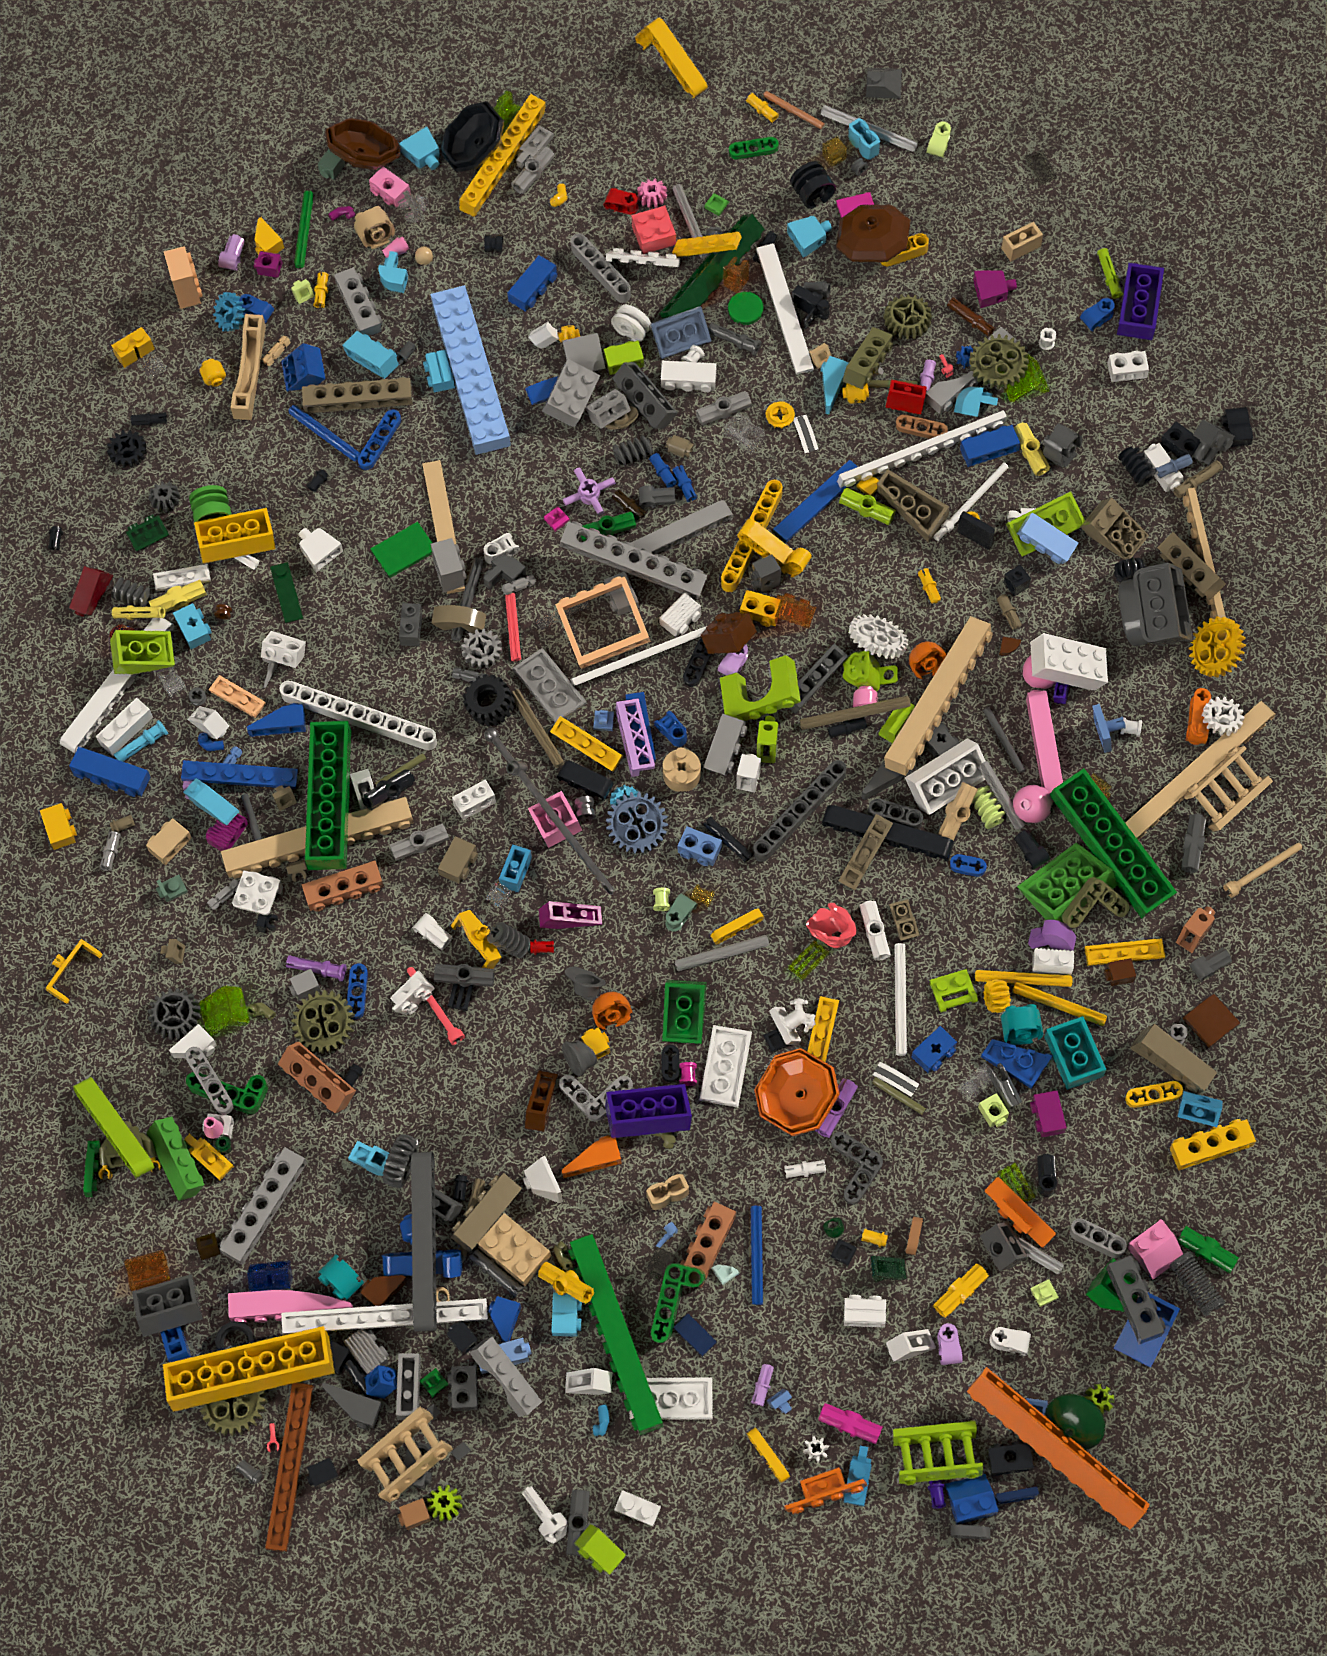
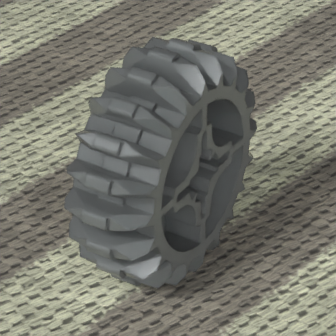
M169 988L167 994L161 991L162 997L155 996L157 1002H150L152 1008L148 1009L150 1014L148 1020L152 1022L150 1026L152 1029H155L157 1035L161 1033L162 1038L165 1039L168 1036L169 1040H173L174 1035H176L177 1039L180 1040V1034L187 1035V1030L191 1031L193 1029L192 1025L197 1026L199 1024L197 1019H201V1015L198 1013L201 1011V1008L197 1006L199 1002L197 999H194L192 993L188 994L185 989L181 992L179 988H176L175 992H173ZM171 1001H178L176 1004H169ZM189 1006V1015L185 1020L183 1013L185 1008ZM164 1008L166 1014L163 1016V1020L160 1022L159 1014L161 1009ZM169 1010L175 1011V1013L177 1011L178 1016L171 1015ZM173 1023H179V1024H180V1025H178V1026L169 1027V1026H171Z
M404 1134L396 1138L384 1166L382 1178L385 1184L393 1188H401L405 1185L411 1173V1155L419 1150L418 1139Z

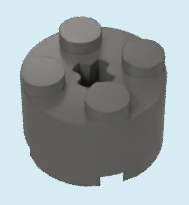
M1058 423L1052 434L1044 438L1042 443L1044 450L1042 453L1045 458L1055 464L1066 467L1077 455L1075 450L1077 447H1081L1083 438L1078 433Z

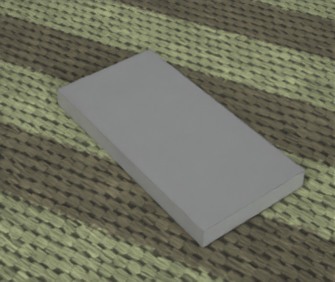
M543 648L512 668L514 673L555 723L560 716L565 719L587 704L585 699Z

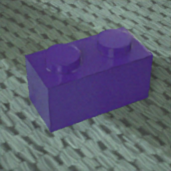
M1056 682L1053 695L1054 703L1066 704L1070 685Z

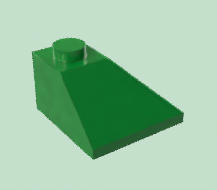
M1113 1258L1108 1262V1264L1115 1262L1116 1260ZM1107 1264L1092 1281L1086 1295L1100 1308L1124 1311L1106 1270ZM1124 1277V1281L1127 1284L1134 1283V1280L1131 1277ZM1138 1295L1132 1296V1300L1134 1302L1136 1301Z

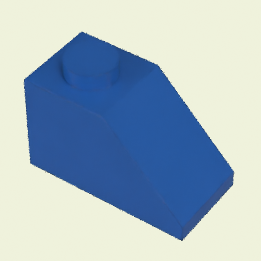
M497 1296L495 1302H491L488 1313H491V1319L503 1343L511 1339L521 1305L518 1302Z

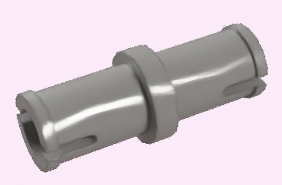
M112 831L108 833L106 846L102 849L101 864L99 865V868L102 870H112L114 857L118 853L117 846L121 837L118 832Z

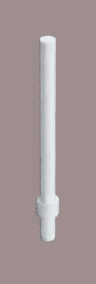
M1002 463L962 507L941 525L942 528L933 536L936 541H939L947 532L949 533L959 520L963 511L967 512L1009 468L1006 463Z

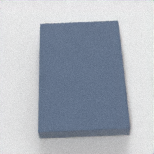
M701 306L650 324L661 359L688 350L692 345L699 346L711 342Z

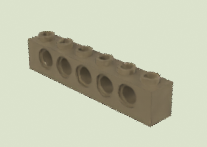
M405 377L389 380L380 379L377 381L363 380L353 383L344 382L341 384L327 383L325 385L302 387L303 409L305 413L413 405L411 380Z

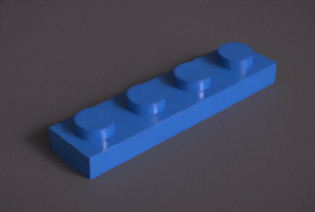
M644 692L626 694V700L639 698L653 759L656 762ZM627 706L628 713L634 715L637 711L636 706ZM635 721L630 724L631 729L636 732L641 728L640 724ZM638 737L634 741V745L640 749L645 745L644 741ZM641 754L638 759L639 765L649 763V759Z

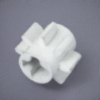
M813 1436L811 1442L805 1441L808 1449H804L803 1454H809L808 1461L814 1458L819 1463L821 1456L827 1458L824 1450L829 1449V1446L823 1445L824 1438H821L819 1441ZM812 1446H820V1452H812Z

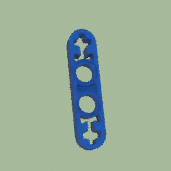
M389 410L385 413L358 456V465L361 469L369 470L375 465L400 425L401 416L397 410ZM396 416V420L393 419L390 423L389 417ZM387 430L389 434L387 436H380L379 432ZM373 444L380 445V448L376 451L370 449ZM369 456V463L363 464V460H366Z

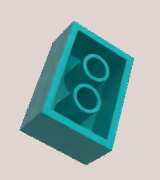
M1083 1016L1046 1029L1045 1040L1067 1090L1104 1077L1106 1072L1105 1065Z

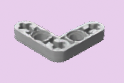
M564 1075L559 1081L560 1090L588 1119L599 1121L607 1114L606 1109L604 1110L603 1108L605 1106L604 1097L606 1092L615 1091L613 1088L617 1091L621 1087L620 1082H628V1089L622 1088L621 1090L633 1089V1082L628 1076H620L597 1098H594L572 1075ZM564 1081H572V1087L576 1091L573 1093L569 1087L564 1088ZM585 1094L587 1096L586 1102H577V1095ZM601 1101L603 1106L599 1109V1115L597 1116L596 1114H594L592 1116L591 1109L594 1108L596 1110L598 1107H600V1103L598 1102Z

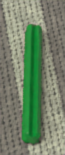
M305 191L303 194L294 260L295 268H303L305 263L314 197L312 191Z

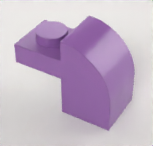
M1044 920L1043 927L1031 929L1028 945L1032 949L1049 945L1054 951L1056 949L1058 951L1060 949L1062 951L1074 950L1077 936L1063 922Z

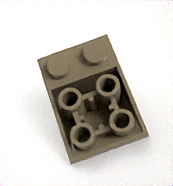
M1112 497L1102 500L1080 526L1090 538L1124 560L1132 558L1149 537Z

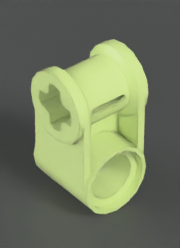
M939 122L935 126L932 138L928 144L927 153L944 158V152L947 149L951 127L947 122Z

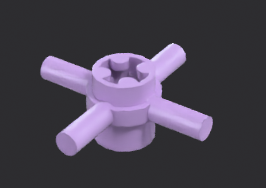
M576 468L574 472L581 484L578 488V493L563 499L565 506L581 499L585 504H592L598 516L602 515L604 511L598 501L601 490L615 484L614 478L612 477L597 484L592 479H586L581 468Z

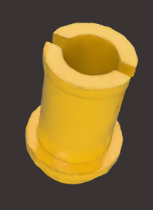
M864 1229L861 1241L879 1245V1248H881V1246H886L888 1235H885V1232L878 1233Z

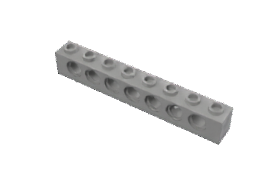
M568 521L559 544L560 547L678 593H686L689 597L695 599L699 598L707 578L703 571L689 569L684 563L671 562L666 556L653 555L648 549L635 548V545L625 541L623 543L617 541V538L612 535L605 536L594 528L587 529L578 522L572 521L571 523ZM583 535L586 541L579 542L577 536ZM601 542L604 548L597 549L594 543ZM618 549L621 555L615 556L611 550ZM629 556H636L638 558V562H631L629 560ZM652 562L656 568L651 570L647 568L646 563ZM670 569L673 575L666 576L664 570ZM688 576L690 578V582L684 583L681 580V577Z

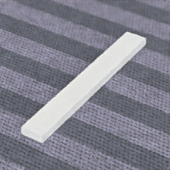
M774 244L757 247L756 251L795 373L797 375L813 371L814 367Z
M707 626L572 678L570 681L572 685H578L698 638Z

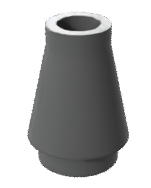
M826 281L805 282L803 288L812 293L820 294L824 299V297H829L831 285Z

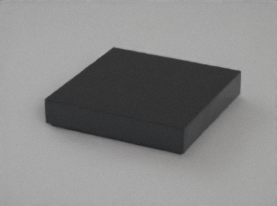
M963 511L959 518L957 532L989 550L993 543L995 528Z

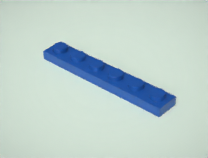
M183 760L181 780L194 781L197 778L205 783L272 788L282 785L283 788L290 786V788L296 789L298 769Z

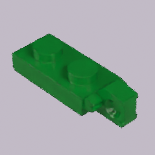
M88 1141L83 1189L86 1197H93V1191H97L98 1180L94 1179V1174L99 1171V1160H96L101 1147L100 1141Z

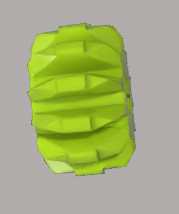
M446 1485L445 1491H443L441 1486H438L439 1493L432 1490L431 1494L434 1498L427 1499V1502L432 1504L428 1507V1511H434L432 1514L433 1518L440 1514L439 1520L442 1522L445 1515L451 1521V1513L455 1516L459 1515L455 1508H462V1504L457 1503L462 1500L461 1495L455 1496L458 1492L456 1488L450 1492L449 1485ZM444 1498H447L450 1503L449 1506L446 1504V1508H442L440 1503Z

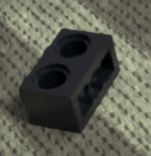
M1176 421L1162 436L1160 444L1165 451H1171L1177 458L1189 454L1193 461L1195 458L1192 455L1201 442L1200 439L1193 436L1192 432Z

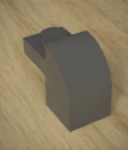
M499 556L491 561L492 569L485 573L483 579L484 585L491 589L502 578L509 583L523 578L526 575V569L524 565L513 557Z

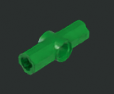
M628 512L614 517L603 516L599 521L583 525L582 527L587 529L594 528L605 536H614L616 533L636 528L633 513ZM580 535L582 541L585 542L586 538L583 535Z
M1185 1226L1177 1239L1179 1244L1195 1252L1197 1257L1204 1258L1206 1263H1213L1229 1274L1239 1259L1236 1255L1220 1247V1243L1209 1236L1204 1237Z

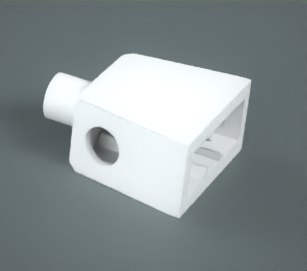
M304 528L299 533L302 539L299 543L300 549L315 572H318L343 552L341 543L321 528H317L312 533L307 528Z

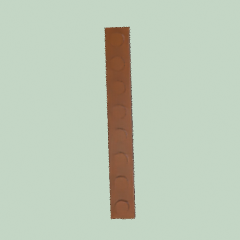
M292 1383L266 1550L287 1552L314 1387L311 1384Z

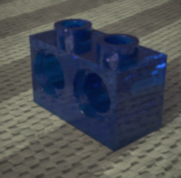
M290 1260L250 1264L247 1272L250 1292L290 1288L293 1280Z

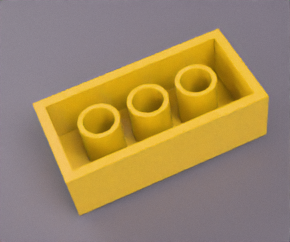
M267 508L194 522L202 563L276 549Z

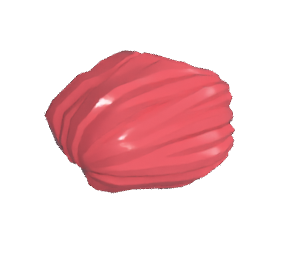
M835 903L828 904L830 910L820 908L806 922V927L811 935L832 948L848 945L852 937L856 935L855 923L851 919L850 914L846 909L837 906ZM837 931L842 933L840 937L832 936Z

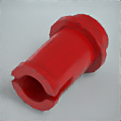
M536 939L530 941V953H534V955L537 953H554V941H536Z

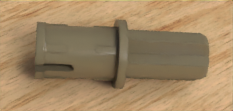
M1007 594L999 596L996 601L1002 609V616L1006 617L1011 629L1017 630L1022 624L1016 614V608L1012 606Z

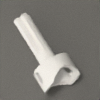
M533 1487L525 1488L522 1495L543 1522L539 1527V1531L545 1540L555 1543L566 1535L567 1520L562 1513L552 1515Z

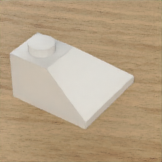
M545 1156L524 1170L525 1178H523V1182L527 1190L531 1188L533 1194L558 1203L563 1202L561 1190Z

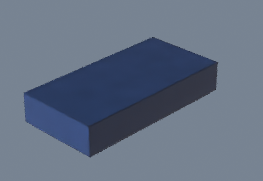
M688 1313L673 1327L702 1357L717 1343Z
M1038 1487L998 1493L995 1495L996 1504L1001 1505L1035 1499L1039 1495Z

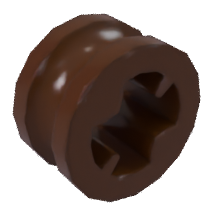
M224 604L216 605L215 609L217 611H215L214 616L219 619L229 620L232 608Z

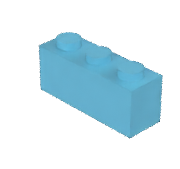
M356 331L342 345L348 357L383 379L399 365L396 359L397 355L393 350L386 349L380 342L371 340L367 334L363 335Z

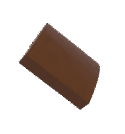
M1215 994L1204 1000L1183 1017V1020L1208 1048L1219 1042L1226 1034L1240 1024L1238 1019Z

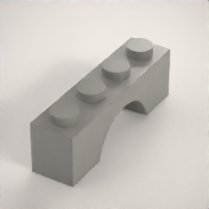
M492 1336L483 1339L469 1351L481 1369L488 1371L501 1384L507 1396V1403L518 1417L528 1415L542 1403L541 1399Z

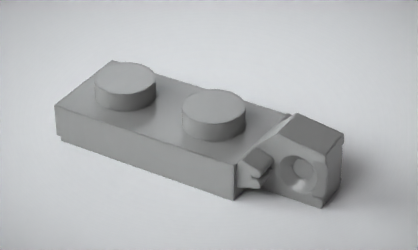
M539 125L519 148L516 166L523 169L528 159L533 158L542 146H547L554 137V133Z

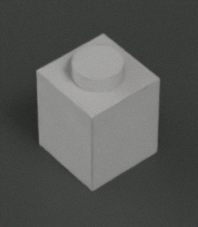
M311 969L290 978L292 984L289 986L293 997L298 996L299 1001L302 998H307L308 994L313 995L316 991H321Z

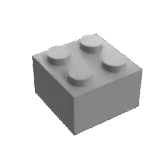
M452 538L432 543L433 563L443 593L465 587L464 579H467L466 569L463 560L460 558L458 544H454Z

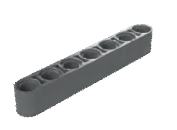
M833 761L755 842L753 855L757 861L764 862L768 860L845 779L847 767L843 761ZM838 769L841 770L842 773L836 774L833 771ZM821 783H828L829 786L823 787L821 786ZM815 796L817 797V799L810 800L808 797ZM803 809L805 812L800 814L797 813L795 810ZM790 822L792 825L786 827L783 823ZM776 835L779 839L772 840L770 837ZM762 848L765 849L767 852L762 854L759 853L757 850Z

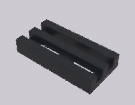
M465 972L462 973L460 976H463V978H467L469 974ZM454 983L448 1007L468 1011L474 985L468 987L464 1006H461L465 987H460L457 1003L453 1004L458 984Z

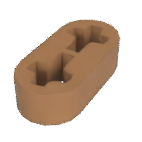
M913 1216L906 1248L907 1254L916 1255L923 1218Z

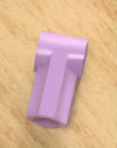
M233 234L229 236L225 250L219 256V267L238 270L236 267L240 263V254L245 243L244 239L239 235Z

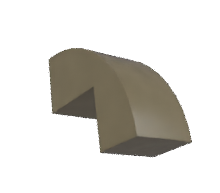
M464 606L434 607L431 624L442 630L462 627L471 633H475L476 629L482 632L485 627L486 614Z

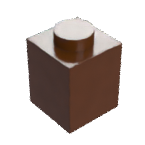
M1131 958L1109 962L1106 970H1104L1106 981H1110L1111 986L1131 983L1136 978Z

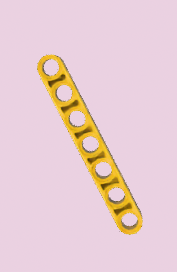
M770 480L766 484L749 518L754 521L762 520L763 522L759 524L765 529L782 498V484L780 481ZM740 539L721 575V587L726 592H733L737 589L755 552ZM734 565H740L741 567L735 568V567H733V566H734ZM727 580H732V581H734V582H732V583H727V582H725V581H727Z

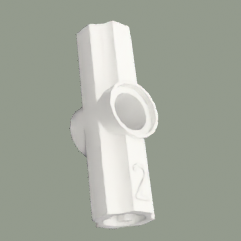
M866 901L859 905L866 929V936L869 940L874 960H884L891 956L884 933V925L881 922L876 901ZM877 928L880 932L872 933L870 929Z

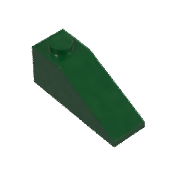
M288 562L270 566L285 624L303 619Z

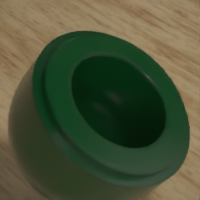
M832 1218L824 1223L823 1229L827 1236L838 1238L844 1232V1224L840 1218ZM835 1221L838 1223L836 1227L828 1228L829 1222Z

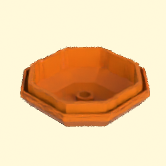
M802 1048L775 1055L754 1089L760 1117L791 1136L820 1129L840 1095L834 1067ZM803 1091V1096L799 1098L798 1093Z

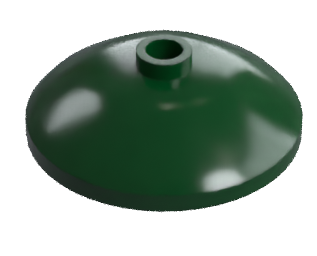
M1075 1394L1057 1396L1050 1401L1045 1410L1044 1416L1059 1427L1066 1437L1072 1438L1085 1450L1097 1446L1105 1434L1106 1425L1101 1411L1094 1403L1082 1396Z

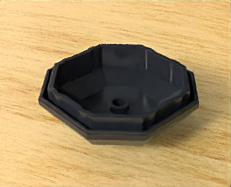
M488 101L466 106L445 129L440 153L456 173L480 168L500 146L504 120Z

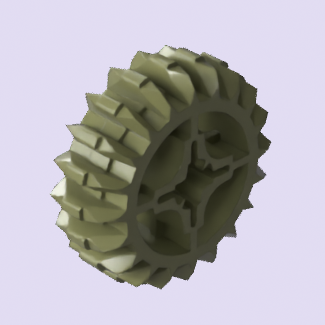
M908 293L906 297L901 294L899 299L894 297L893 301H889L888 306L885 308L883 319L885 320V326H888V332L893 331V337L899 334V339L906 336V340H908L909 336H912L915 340L916 334L921 337L923 332L926 333L928 331V328L931 326L932 314L931 308L928 307L927 302H923V298L917 299L916 294L910 297Z

